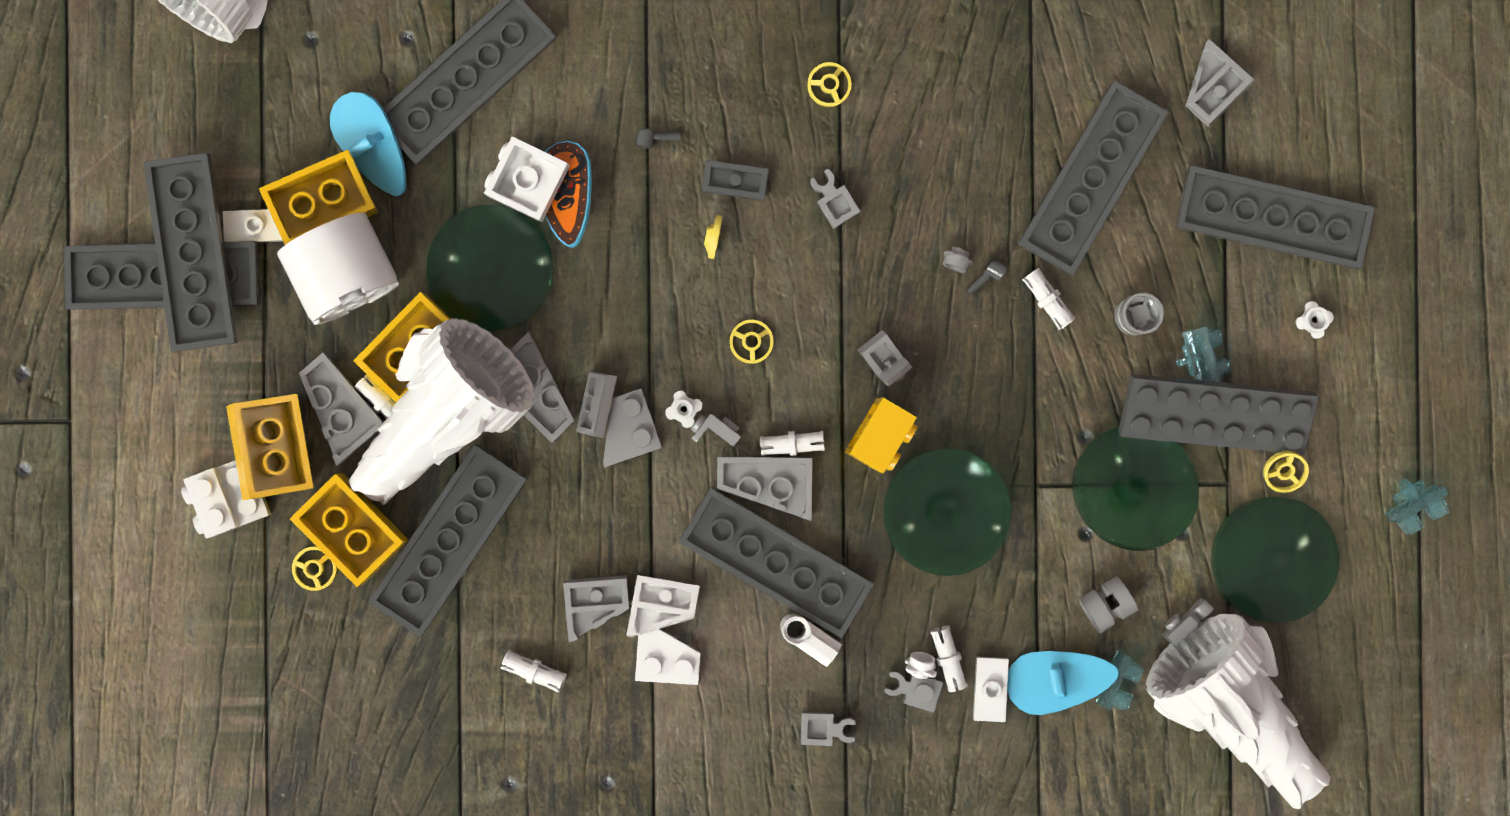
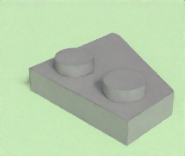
M1209 39L1205 44L1185 107L1209 127L1253 83L1254 79Z
M642 388L612 398L603 458L604 468L662 448Z
M627 575L570 579L563 582L568 642H574L582 634L593 628H598L611 617L620 615L630 607Z

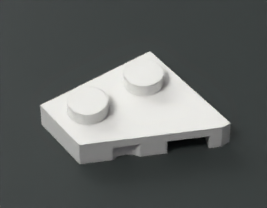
M637 575L626 636L634 637L694 619L700 586Z
M660 629L638 635L635 681L698 685L700 651L688 644H684L677 640L676 637Z

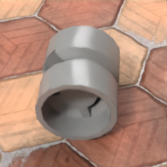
M1138 293L1124 298L1116 306L1114 313L1115 323L1119 330L1131 336L1153 332L1160 326L1164 316L1163 306L1159 299L1148 293Z
M1118 576L1101 584V591L1091 590L1078 598L1086 616L1100 634L1114 626L1116 618L1124 620L1138 611L1133 597ZM1109 596L1117 607L1111 610L1105 600Z

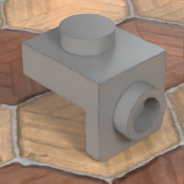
M883 330L857 349L876 376L887 386L902 380L906 372L912 368L911 364L901 355Z
M710 414L708 418L701 415L691 428L695 433L691 439L695 442L701 438L708 428L733 447L741 438L736 433L739 430L736 424L727 417L720 421L713 414Z

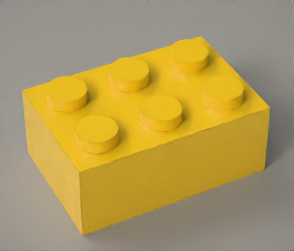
M348 149L259 188L285 245L304 233L335 219L360 212L366 213L367 217L378 213Z
M419 292L353 361L397 402L408 390L406 385L410 382L399 381L395 374L398 371L400 360L411 337L415 333H420L424 328L434 329L438 324H442L445 320H450L451 318L427 294Z
M297 394L233 403L226 406L242 500L314 488Z
M884 397L876 398L844 452L879 473L884 474L886 469L892 471L901 457V454L897 452L902 442L909 443L918 428L914 424L917 417Z
M337 473L331 477L290 518L356 587L364 585L409 541L362 492L353 491L349 484V478L344 473Z

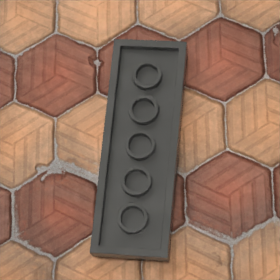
M501 0L383 108L393 127L400 148L417 166L557 39L523 0Z
M1114 80L1023 233L1018 245L1073 276L1169 112Z
M200 153L143 162L171 352L238 343L210 154Z
M1191 165L1187 170L1175 228L1358 270L1362 269L1375 207Z
M223 242L232 306L259 305L258 242ZM155 244L64 246L66 310L164 308Z
M1130 374L1118 433L1121 437L1272 452L1294 451L1304 454L1319 396L1311 391Z
M474 444L368 603L419 637H422L528 479L477 444Z
M713 488L709 489L678 542L840 638H843L874 585L873 582Z

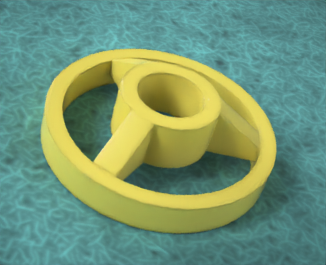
M833 62L822 63L815 67L810 73L807 83L811 98L817 104L824 107H834L843 103L849 96L852 85L851 77L847 70ZM831 66L837 68L834 74H826L821 80H811L815 72L823 67ZM843 72L848 81V90L845 96L839 99L836 92L839 87V79L837 77ZM826 79H833L836 86L833 89L825 88L824 81ZM811 86H820L824 93L832 95L835 102L825 103L820 101L813 94Z
M716 215L714 224L707 227L704 245L710 259H715L722 215Z
M745 320L739 323L730 335L731 351L737 359L744 363H759L766 359L772 351L774 343L772 332L761 321ZM747 323H756L765 328L759 334L748 332L743 335L737 332L739 327ZM769 334L770 347L768 352L762 358L755 360V350L760 347L761 338ZM750 335L755 336L758 340V344L753 348L748 347L745 343L746 338ZM734 336L742 339L743 347L750 351V360L743 359L736 353L733 347Z
M1281 451L1274 454L1268 459L1263 469V476L1267 485L1274 491L1281 493L1292 492L1300 488L1307 480L1309 474L1306 460L1302 455L1294 451ZM1282 457H1286L1285 459L1279 460V461L1275 464L1274 468L1269 471L1270 466H1271L1276 460H1278V459H1280V458H1282ZM1294 457L1300 459L1304 464V472L1299 480L1294 475L1295 467L1292 464ZM1282 467H1290L1287 472L1280 473ZM1278 476L1281 480L1291 479L1295 484L1287 487H1278L1273 485L1268 478Z
M317 546L303 549L296 555L292 564V574L295 581L302 588L318 591L328 587L334 581L337 575V566L332 562V576L326 584L321 586L319 577L324 572L323 564L329 558L324 555L320 560L312 559L306 563L298 561L309 550L321 551ZM311 563H315L319 567V572L316 575L309 572L308 567ZM297 567L302 568L304 574L308 578L313 579L316 587L308 586L300 580L297 574Z

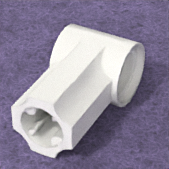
M789 613L782 618L780 630L783 637L827 667L839 653L842 643L808 621L803 615ZM800 621L803 623V631L800 635L791 636L787 633V627L791 622Z

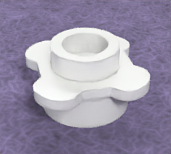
M1311 301L1306 303L1303 315L1296 319V326L1298 329L1307 330L1313 338L1318 339L1324 336V330L1328 328L1334 317L1331 311L1318 307L1316 302ZM1313 317L1317 318L1316 323L1312 322Z
M677 391L673 396L674 401L671 407L666 409L665 414L668 419H676L682 423L683 427L689 428L694 424L693 418L696 413L702 409V403L699 399L693 400L687 397L684 391ZM682 406L687 408L686 412L681 411Z
M913 652L905 660V663L908 664L905 670L919 679L936 677L937 672L934 670L936 668V660L928 653Z

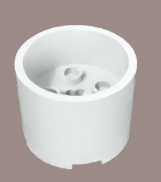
M364 212L350 214L316 227L292 240L277 253L308 318L311 319L314 325L326 323L347 315L349 311L361 307L367 302L372 303L399 286L397 275Z

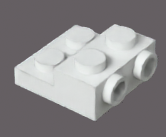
M511 137L509 143H505L500 150V161L495 171H491L486 178L484 194L516 211H520L543 222L570 165L521 140Z
M236 460L183 479L185 486L181 488L183 498L188 505L193 504L197 516L193 517L194 527L198 534L204 533L206 539L272 515L265 497L242 500Z

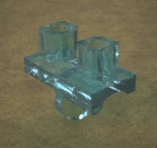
M1206 326L1182 332L1185 341L1182 350L1185 358L1176 360L1177 366L1187 365L1189 375L1194 376L1195 380L1221 382V377L1229 374L1231 369L1228 360L1225 357L1216 359L1213 347L1222 345L1223 340L1220 330L1208 329Z
M1404 478L1398 482L1401 491L1393 495V498L1398 504L1405 499L1407 500L1384 514L1389 522L1397 523L1405 534L1412 535L1424 527L1416 514L1419 511L1425 509L1431 520L1439 519L1449 513L1448 506L1443 498L1448 495V492L1444 486L1437 488L1435 485H1432L1417 493L1425 488L1424 483L1419 480L1411 484L1410 481Z
M1118 650L1112 664L1118 668L1119 677L1107 690L1099 694L1096 703L1108 710H1111L1113 707L1127 711L1133 695L1119 688L1123 678L1138 683L1144 668L1131 660L1132 657Z

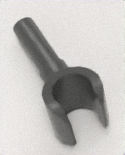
M643 129L637 134L635 145L640 148L652 149L654 140H681L680 132L660 133L650 129Z
M997 260L991 261L981 276L966 290L972 295L989 277L999 281L1006 272L1007 267Z

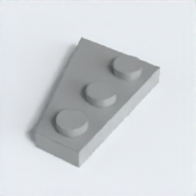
M527 332L510 350L523 365L534 388V404L524 416L551 443H554L575 419L530 332Z
M322 353L299 372L312 407L319 418L322 432L329 443L335 464L339 466L379 432L378 428L384 421L359 391L354 388L353 384L326 353Z
M717 457V489L812 521V458Z

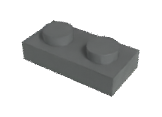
M706 160L702 193L764 201L769 169Z

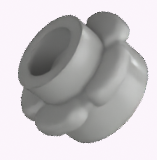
M952 247L951 251H944L943 255L945 258L942 264L953 271L966 273L968 266L973 264L972 260L968 258L970 253L964 249Z

